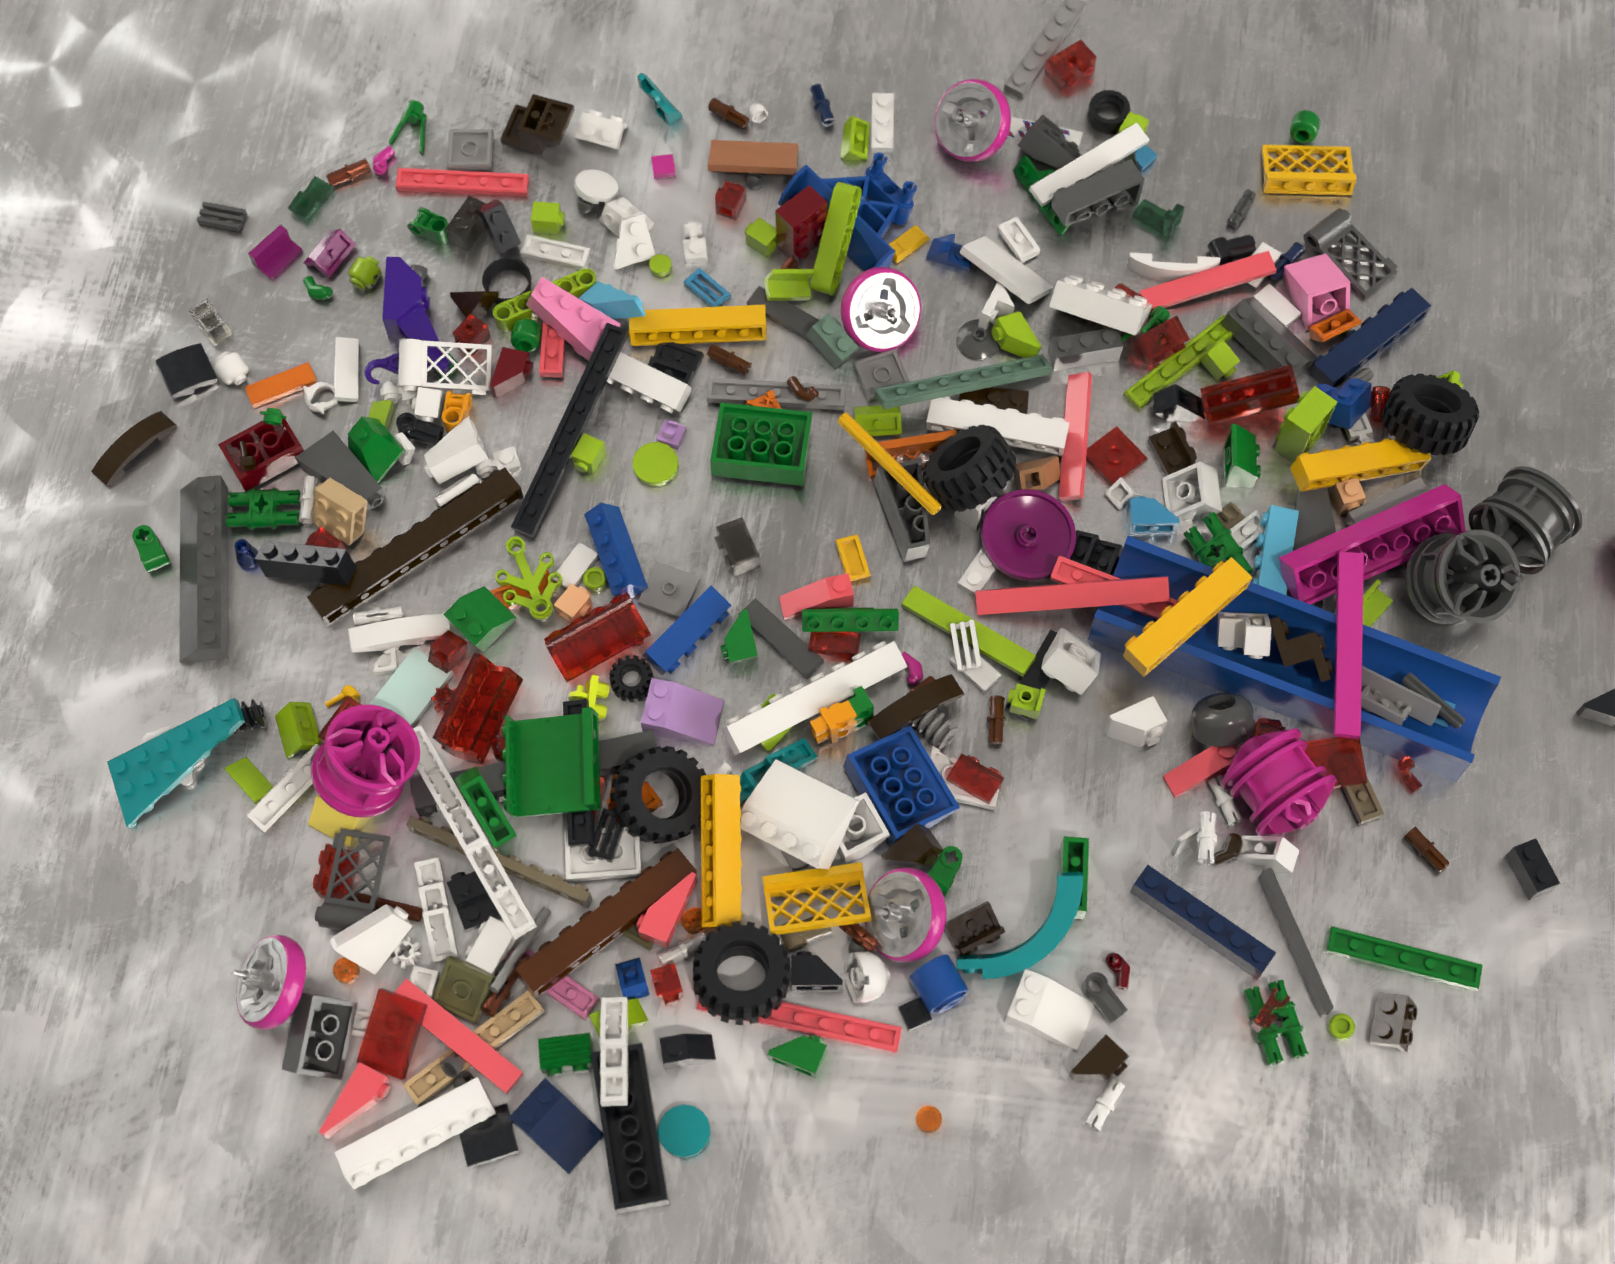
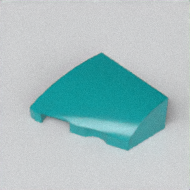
M640 73L637 76L639 88L653 100L655 113L669 127L682 117L681 113L653 81L644 73Z

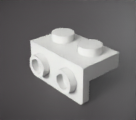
M590 110L589 113L582 112L576 138L619 149L623 130L627 129L628 125L622 123V118L610 115V118L607 119L602 117L601 112Z
M622 197L605 204L600 222L619 237L620 220L643 212L633 206L629 200ZM644 214L648 231H650L654 222Z

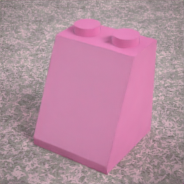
M1326 253L1284 266V285L1294 306L1301 312L1300 318L1307 331H1310L1311 326L1346 309L1350 310V281Z

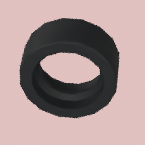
M1114 90L1098 92L1091 98L1089 103L1088 121L1099 132H1118L1130 112V103L1120 92ZM1110 104L1120 109L1122 114L1115 119H1106L1098 115L1096 109L1101 105Z

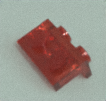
M961 753L948 774L946 781L989 805L998 789H1001L1004 777L997 769L981 765L980 761L974 756H965Z
M327 843L325 849L321 850L319 855V865H321L319 874H316L313 879V889H315L320 898H325L336 853V849L332 848V844ZM359 852L351 856L357 866L360 857ZM348 858L339 865L338 871L344 877L354 870L355 867ZM355 875L346 880L351 890ZM344 883L334 888L332 898L341 899L350 893Z

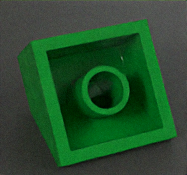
M1231 424L1224 443L1225 487L1253 488L1256 479H1260L1261 467L1257 465L1260 445L1256 444V435L1237 424Z
M485 586L461 596L443 614L482 652H485L517 619Z

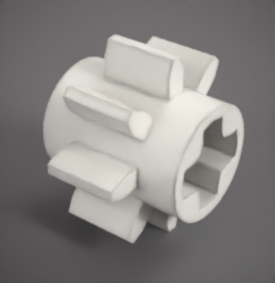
M407 937L406 941H401L392 952V954L396 955L392 962L394 965L401 962L403 970L410 965L416 966L415 962L417 959L423 958L422 954L417 952L421 945L419 942L412 945V939ZM405 950H408L410 953L408 957H405L403 954Z

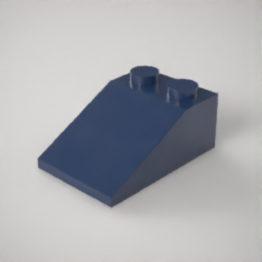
M546 1078L540 1082L509 1116V1119L569 1175L604 1137L603 1132Z

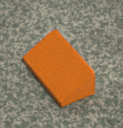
M1346 309L1311 326L1310 339L1324 342L1362 324V321L1352 311Z

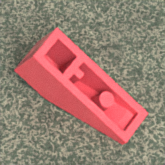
M849 573L823 578L779 596V601L785 620L802 616V610L846 608L854 606V593Z
M1236 745L1225 747L1211 746L1163 775V779L1173 797L1176 798L1207 783L1214 777L1216 779L1217 776L1226 774L1239 749Z
M691 872L651 905L645 915L641 914L636 926L639 929L640 938L668 949L697 884L696 873Z
M359 1062L320 1128L319 1133L329 1139L373 1108L380 1099L383 1100L390 1090V1080L385 1075Z

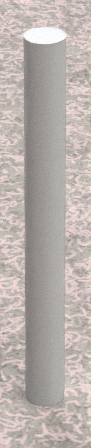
M543 907L534 920L537 927L525 933L490 985L491 991L499 992L550 916L551 911L548 908Z

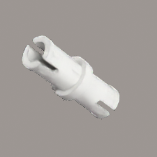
M314 476L303 477L302 495L299 496L300 513L298 520L302 524H312L313 492L318 485V478Z
M402 606L382 609L375 607L374 610L353 612L356 627L404 618Z
M1219 775L1216 780L1215 777L1210 779L1208 784L1217 799V806L1221 807L1228 821V825L1234 826L1235 822L1239 824L1244 819L1234 802L1235 798H1233L1229 790H1224L1221 786L1223 777Z
M1204 811L1199 815L1200 830L1196 839L1199 842L1197 862L1203 864V860H1205L1204 865L1214 864V843L1217 842V835L1215 834L1216 813L1211 812V816H1209V811Z
M701 931L683 942L682 940L678 941L677 945L658 954L657 956L664 969L683 959L688 960L690 955L697 952L700 942H706V936Z
M1110 1078L1101 1097L1096 1098V1105L1085 1121V1124L1091 1128L1097 1119L1093 1130L1098 1132L1101 1130L1109 1112L1112 1113L1114 1111V1104L1125 1088L1121 1082H1118L1115 1090H1113L1117 1081L1114 1078Z

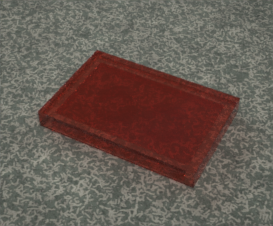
M1333 737L1306 742L1307 748L1304 752L1316 767L1324 766L1327 770L1325 776L1334 775L1337 782L1333 788L1368 783L1360 738Z
M384 988L378 989L356 1063L360 1062L379 1072L401 1080L405 1079L428 1005Z

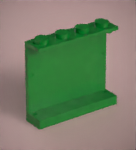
M592 707L582 708V714L514 721L510 716H505L502 734L505 739L506 748H503L502 756L503 761L506 763V772L503 773V784L506 787L503 806L506 813L513 818L601 810L598 713Z

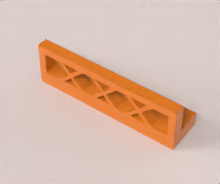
M957 430L899 438L878 443L895 460L899 457H904L910 461L917 459L920 454L926 453L931 455L941 443L943 444L947 441V438L956 435ZM865 450L864 455L869 479H874L877 471H873L872 462L876 460ZM922 463V471L925 469V463Z

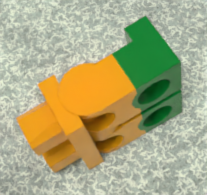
M862 686L853 690V698L843 703L832 704L829 709L826 706L819 709L820 717L810 721L811 734L817 744L828 739L834 744L838 742V738L844 737L869 724L868 721L874 717V706Z

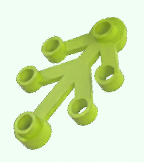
M517 536L511 537L506 542V549L511 557H515L524 579L513 576L506 570H498L495 574L496 582L500 586L509 584L528 591L532 599L517 595L514 590H507L503 594L504 602L508 606L517 604L528 608L533 618L544 620L553 612V604L550 600L556 588L562 586V576L558 572L549 574L548 585L541 596L538 588L547 569L554 565L553 555L549 552L542 553L539 557L540 563L534 575H532L524 556L526 546L523 539ZM514 547H520L519 551H512ZM545 558L551 559L548 563L543 562ZM501 575L507 576L505 580H499L498 578ZM553 578H559L557 583L551 582ZM509 595L515 596L513 600H507ZM541 606L545 607V610H544V611H542V612L537 611V609H538L539 607H541Z

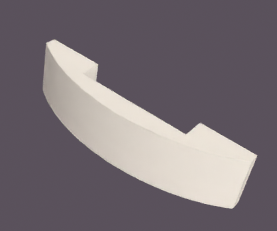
M1130 252L1127 268L1146 278L1169 282L1217 267L1220 263V257L1197 256L1196 263L1190 264L1152 261V254Z

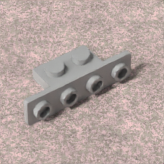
M1362 666L1361 707L1400 726L1408 716L1429 726L1433 725L1441 709L1440 704Z

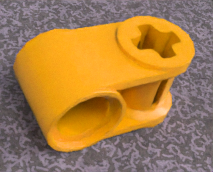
M447 390L442 413V420L447 433L468 417L472 406L471 393H466V395L456 394Z

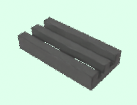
M203 202V209H200L199 212L200 217H197L198 224L241 232L247 215L245 209ZM206 216L219 218V220L206 218ZM227 220L235 221V222H238V224H237V223L226 222V221H227Z

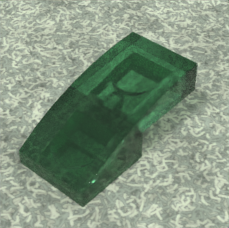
M314 176L304 192L299 190L287 209L307 220L322 207L335 188Z

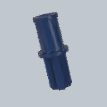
M820 84L812 85L810 91L815 102L814 109L819 114L822 126H829L835 122L830 109V101L825 98Z
M1295 242L1285 254L1280 255L1279 261L1275 264L1276 273L1269 275L1271 280H1279L1284 275V266L1295 263L1306 252L1302 244Z

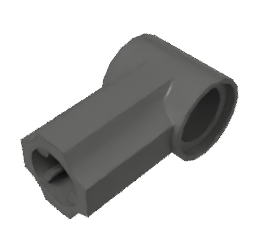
M1093 972L1084 980L1082 984L1084 996L1094 1003L1109 1024L1128 1011L1108 985V980L1102 973ZM1089 981H1097L1101 986V990L1098 992L1091 990Z

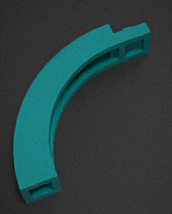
M1057 872V890L1051 911L1041 927L1030 938L1002 952L992 954H958L956 959L957 969H963V973H977L978 969H982L983 979H993L1021 972L1045 958L1062 941L1076 917L1083 889V872Z

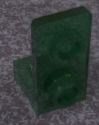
M1143 199L1133 212V217L1170 238L1182 221L1185 207L1177 203L1173 210L1165 211L1148 200Z

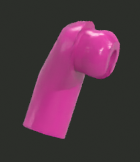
M387 146L373 157V170L376 174L382 175L387 171V160L395 155L394 150L390 146Z
M904 651L901 655L909 669L907 682L916 686L924 677L922 665Z

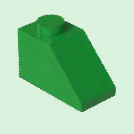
M747 609L741 611L724 638L725 645L720 646L723 660L728 659L729 665L758 657Z
M810 1035L809 1038L800 1036L770 1049L767 1057L769 1061L816 1079L827 1052V1045L823 1044L824 1040L817 1036Z

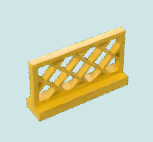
M1262 145L1264 193L1353 194L1357 179L1356 173H1353L1350 147ZM1268 153H1276L1279 157L1273 159ZM1297 153L1302 157L1296 160L1290 154ZM1320 154L1321 156H1323V158L1317 160L1311 155ZM1345 154V158L1340 161L1334 155ZM1285 159L1291 165L1286 168L1279 162ZM1307 160L1310 163H1312L1313 166L1307 168L1302 164V162ZM1329 160L1335 166L1332 169H1330L1323 163ZM1273 167H1275L1276 169H1278V170L1281 171V172H1275V171H1269V170L1272 169ZM1298 168L1302 172H1292V170ZM1319 168L1325 173H1317L1313 171ZM1342 169L1346 173H1336V171Z
M862 862L830 866V869L816 868L762 876L771 935L773 933L780 935L871 921ZM860 885V890L855 896L845 891L850 886ZM832 889L836 893L829 900L821 895L823 890ZM801 893L811 895L805 903L795 898ZM841 895L850 900L845 908L835 903ZM782 896L786 900L779 907L772 903L770 898ZM815 899L825 904L819 912L810 907ZM791 902L800 907L794 916L785 911ZM857 904L864 908L865 914L854 915L849 910ZM830 907L840 913L836 918L831 919L824 916V914ZM805 911L815 916L810 922H803L799 919ZM780 914L789 919L786 925H774V921Z

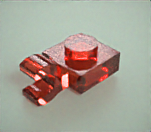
M1276 987L1270 992L1268 1001L1251 1025V1028L1260 1033L1263 1027L1269 1029L1276 1018L1272 1014L1273 1011L1277 1008L1285 1007L1290 1000V996L1287 995L1283 1001H1277L1275 999V994L1278 991Z

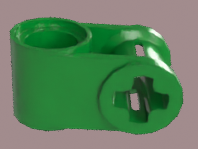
M423 207L417 210V216L407 225L413 234L438 245H445L452 239V232L447 219Z
M141 525L135 528L132 537L146 571L150 573L170 564L165 549L151 527Z
M954 846L944 848V851L940 853L935 864L928 872V875L940 887L944 897L948 893L963 859L960 849ZM954 856L955 860L948 864L946 862L947 858Z

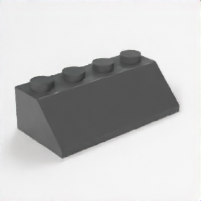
M1255 297L1241 300L1227 312L1222 326L1228 332L1231 331L1233 337L1286 387L1312 366L1313 361L1317 358L1305 344Z

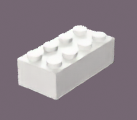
M1070 274V277L1065 276V278L1057 280L1049 307L1132 335L1139 334L1147 323L1153 304L1147 303L1148 299L1135 295L1132 298L1126 296L1125 291L1115 288L1110 291L1104 289V284L1094 281L1089 284L1083 282L1082 277Z

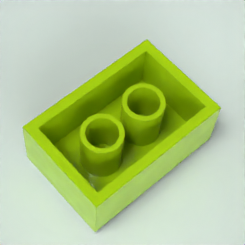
M1316 386L1309 392L1304 391L1297 401L1299 404L1296 408L1291 407L1283 417L1285 420L1279 427L1281 431L1275 438L1277 443L1274 451L1292 464L1297 456L1309 452L1323 436L1337 405L1336 400Z

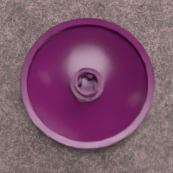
M1022 489L1001 496L990 506L982 523L981 541L986 556L999 571L1014 579L1039 581L1051 577L1059 556L1070 559L1076 544V529L1070 513L1057 499L1041 491Z

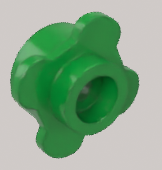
M267 408V411H260V414L263 415V423L282 425V419H286V416H283L279 409Z

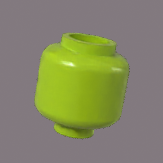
M369 255L366 258L357 257L348 270L349 281L361 290L373 288L382 274L381 269L378 267L379 262Z

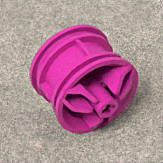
M357 705L342 711L331 722L326 733L325 742L318 748L313 757L311 778L315 790L331 808L348 816L364 818L386 812L397 802L403 791L404 783L413 775L418 766L420 745L416 733L403 717L385 707Z
M1297 728L1254 736L1246 741L1239 748L1240 750L1234 756L1221 781V786L1224 790L1231 789L1230 794L1233 798L1242 797L1253 811L1250 821L1253 824H1259L1255 829L1258 836L1291 832L1298 828L1301 830L1318 818V814L1324 808L1337 782L1334 775L1325 776L1327 774L1325 767H1316L1304 752L1307 744L1304 740H1299L1302 733Z

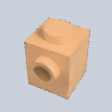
M1358 477L1335 483L1330 494L1338 516L1347 514L1362 506L1366 499Z
M571 583L554 604L556 614L573 626H576L592 610L591 594L584 587H576Z

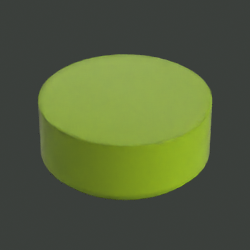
M664 254L654 255L649 261L650 272L656 277L667 276L672 270L671 259Z
M598 567L587 569L583 575L584 586L591 592L603 590L607 584L604 570Z
M1336 1014L1328 1022V1032L1334 1039L1344 1041L1353 1035L1355 1023L1346 1014Z

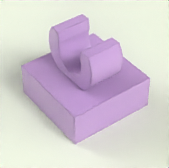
M664 420L656 441L678 450L686 434V426L680 425L675 421Z

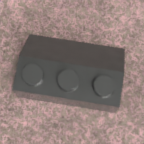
M302 993L294 1009L282 1070L296 1074L342 1080L358 1002Z

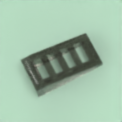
M208 299L188 310L214 346L232 335L228 325Z

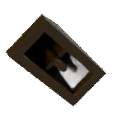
M499 291L450 292V298L467 319H483L499 296Z

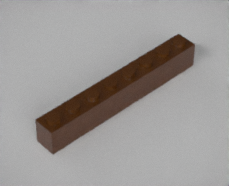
M679 848L673 852L668 851L660 858L659 863L653 867H646L640 873V877L633 882L631 880L627 881L621 886L617 894L613 897L609 895L604 898L598 908L594 911L589 910L579 918L578 923L572 927L569 925L562 929L559 937L552 942L546 941L538 948L536 954L532 957L526 956L517 964L518 967L515 968L517 977L534 999H537L624 934V932L636 925L641 914L645 915L651 905L691 872L697 874V870Z

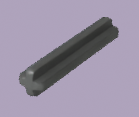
M1408 673L1402 679V684L1408 689L1440 704L1441 709L1438 715L1453 728L1458 729L1463 725L1465 718L1415 675Z

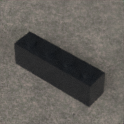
M264 541L255 557V561L266 577L348 586L357 568L347 549Z

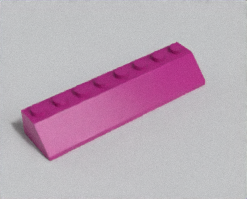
M1443 484L1279 557L1282 578L1292 597L1311 605L1336 594L1339 551L1364 554V581L1409 561L1416 547L1431 536L1444 533L1459 535L1466 532L1461 494Z

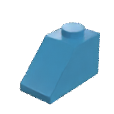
M1145 496L1130 498L1127 507L1129 534L1177 532L1179 518L1156 499Z

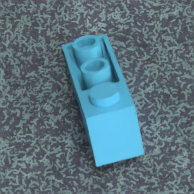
M599 281L579 297L580 300L612 319L643 317L646 315L642 308L643 303L636 295L632 296L622 289H615L610 284L606 285Z

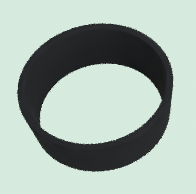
M501 258L492 262L485 269L482 276L483 288L485 291H489V283L497 273L505 270H515L522 273L528 280V285L521 294L531 290V272L525 263L515 258ZM498 297L494 303L499 304L511 298Z

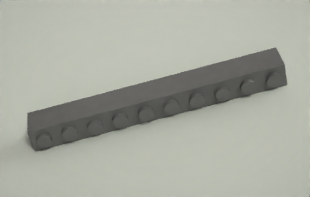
M654 730L599 741L600 781L605 780L610 775L617 774L616 772L619 767L625 765V761L631 756L652 747H657ZM503 761L477 767L496 801L502 802L504 796H506V787L503 784V773L506 772V763ZM470 769L449 773L455 785L457 786L459 792L464 798L466 804L469 806L468 802L466 801L465 797L460 791L454 778L460 776L461 774L465 773ZM423 779L411 781L414 805L418 815L432 817L441 812Z

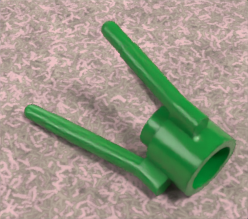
M416 100L408 101L400 121L388 140L389 144H392L406 121L412 124L420 121L419 152L421 154L424 152V130L427 115L423 113L424 106L422 103Z
M1156 306L1149 314L1147 324L1141 330V333L1144 334L1149 328L1154 330L1160 329L1152 353L1157 352L1163 335L1169 327L1167 321L1170 318V313L1162 306ZM1129 333L1124 334V335L1121 337V341H1122V342L1125 341V340H1126L1127 338H1129L1132 334H1129Z

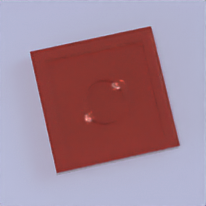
M1117 426L1088 447L1086 461L1110 486L1120 477L1126 478L1146 463L1148 459Z

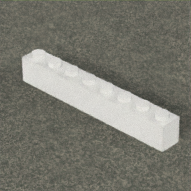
M883 641L872 647L874 652L866 655L865 651L852 657L854 662L846 665L843 661L832 667L833 672L827 676L822 672L810 678L811 684L804 687L803 683H800L789 689L791 694L783 697L781 693L769 699L770 705L762 708L761 704L747 710L748 716L741 719L737 715L726 721L728 726L721 730L734 755L736 756L819 713V709L825 706L829 708L832 704L852 696L854 689L860 686L866 689L908 667L895 641L889 644Z

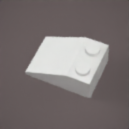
M1025 969L1005 1023L1077 1052L1093 1011L1094 1003L1050 978Z

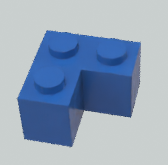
M1350 378L1340 389L1331 387L1328 384L1318 383L1316 385L1317 388L1337 401L1328 424L1351 429L1371 407L1372 383L1358 378Z

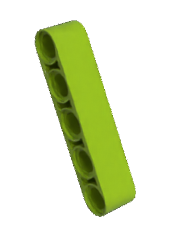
M837 182L834 187L814 266L815 274L811 278L810 287L813 291L834 296L838 291L862 195V190L858 186Z
M585 268L551 283L565 291L569 290L568 293L579 299L597 282L593 270ZM533 290L499 303L494 307L493 315L496 327L500 331H511L515 322L520 319H530L533 321L540 319L526 305Z

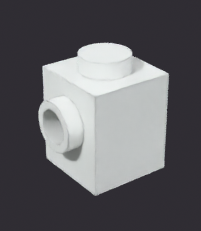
M418 387L417 397L413 396L411 409L415 411L414 415L420 416L422 421L434 423V419H440L444 392Z

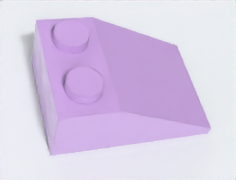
M651 678L641 719L642 731L654 730V735L714 746L724 700L675 682Z

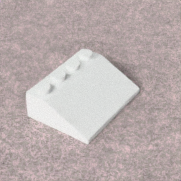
M775 760L745 802L741 811L740 829L815 868L830 869L859 800L779 760Z

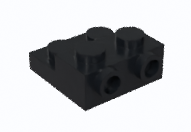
M475 871L469 874L459 872L451 876V881H448L447 885L466 933L479 928L484 921H488L490 916L497 920L502 919Z

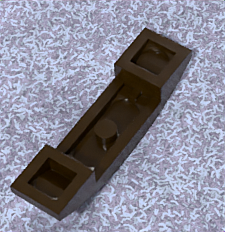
M162 411L146 417L122 434L105 451L92 469V474L108 488L125 473L123 470L124 466L155 439L162 441L177 425Z
M950 674L908 693L880 711L868 723L880 740L902 730V727L937 707L941 705L945 707L964 696V692L953 675Z

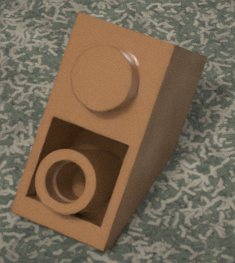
M1058 455L1016 464V469L1013 472L1015 487L1018 490H1042L1058 481L1061 473Z

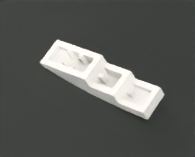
M443 614L397 618L350 628L347 631L351 653L385 651L393 647L398 650L402 645L424 644L426 640L449 639L451 636L449 620Z
M440 857L415 862L414 866L419 884L418 890L423 909L422 914L432 961L444 960L450 955L457 957L458 952Z
M627 997L601 998L600 1102L601 1106L628 1105Z

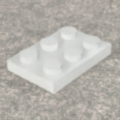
M617 827L613 830L605 854L609 852ZM625 827L613 862L610 863L604 859L599 860L597 857H589L590 845L569 847L568 831H564L567 882L640 877L642 872L640 837H632L628 834L629 828ZM604 828L596 848L598 852H600L608 828Z

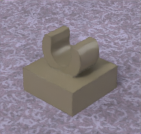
M1232 502L1222 508V512L1216 514L1224 528L1231 529L1246 518L1241 513V510Z

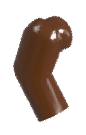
M795 376L787 380V385L797 397L807 402H813L819 396L818 391L813 386L806 390Z

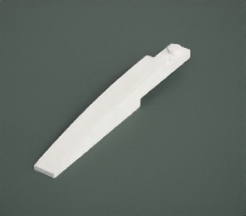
M420 724L413 728L420 745V760L417 770L515 940L537 926Z

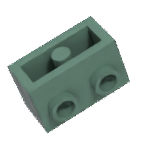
M829 313L814 324L806 334L807 338L835 370L859 348L841 328L840 322L836 318L831 317Z

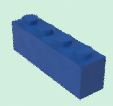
M602 502L584 514L613 596L633 599L648 588L620 508Z
M711 585L644 652L642 657L662 676L667 671L671 674L681 664L678 659L683 654L688 657L697 648L694 643L699 638L704 641L714 631L711 626L716 621L719 624L724 621L729 615L727 610L731 607V604Z

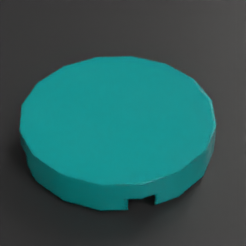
M684 1104L675 1106L667 1111L660 1121L658 1130L660 1142L664 1149L674 1157L684 1159L698 1155L708 1144L711 1133L709 1121L705 1114L695 1106Z

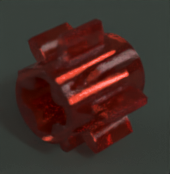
M446 684L445 688H436V697H431L432 703L436 704L434 707L435 711L438 713L442 710L446 717H448L449 713H458V704L463 703L462 698L457 697L460 694L459 690L455 688L452 691L448 684Z

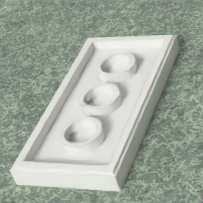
M986 236L962 246L959 252L1027 304L1048 295L1053 289L1051 284Z

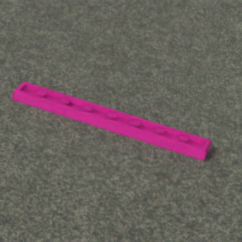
M1339 551L1337 559L1333 737L1359 739L1361 736L1363 553Z

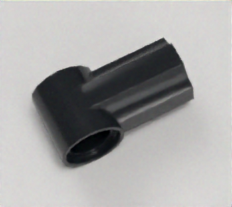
M1250 234L1229 240L1225 237H1219L1207 245L1211 257H1220L1219 266L1230 263L1234 259L1253 255L1256 251L1255 240Z
M402 413L396 419L398 432H403L409 441L416 440L435 446L443 438L444 427L416 419L411 413ZM406 425H412L410 429L403 428Z

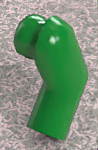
M307 276L303 279L304 286L312 299L325 300L332 297L333 291L329 286L316 285L312 276Z

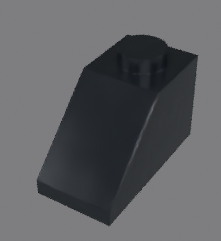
M1177 384L1153 393V409L1159 417L1167 421L1205 420L1203 399Z
M1615 689L1584 703L1576 712L1578 716L1612 727L1615 726Z
M808 951L797 952V955H791L792 991H843V980L818 955H812Z
M680 1034L659 1038L665 1070L716 1061L712 1034Z

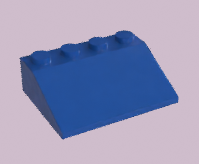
M911 725L856 750L846 757L843 767L859 795L866 792L890 834L886 838L890 847L917 823L931 828L960 809L959 804Z

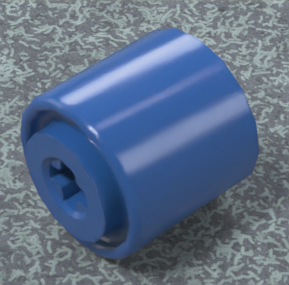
M947 954L927 962L909 976L910 982L930 1014L949 1010L960 1003L969 991Z

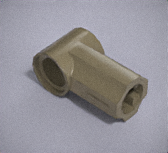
M815 916L804 919L802 921L810 922ZM831 927L780 934L787 951L794 952L804 948L809 942L831 935L832 930Z

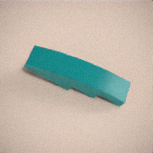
M803 738L765 756L762 762L744 770L740 776V805L747 801L775 760H779L799 771L817 760L818 756L807 740Z

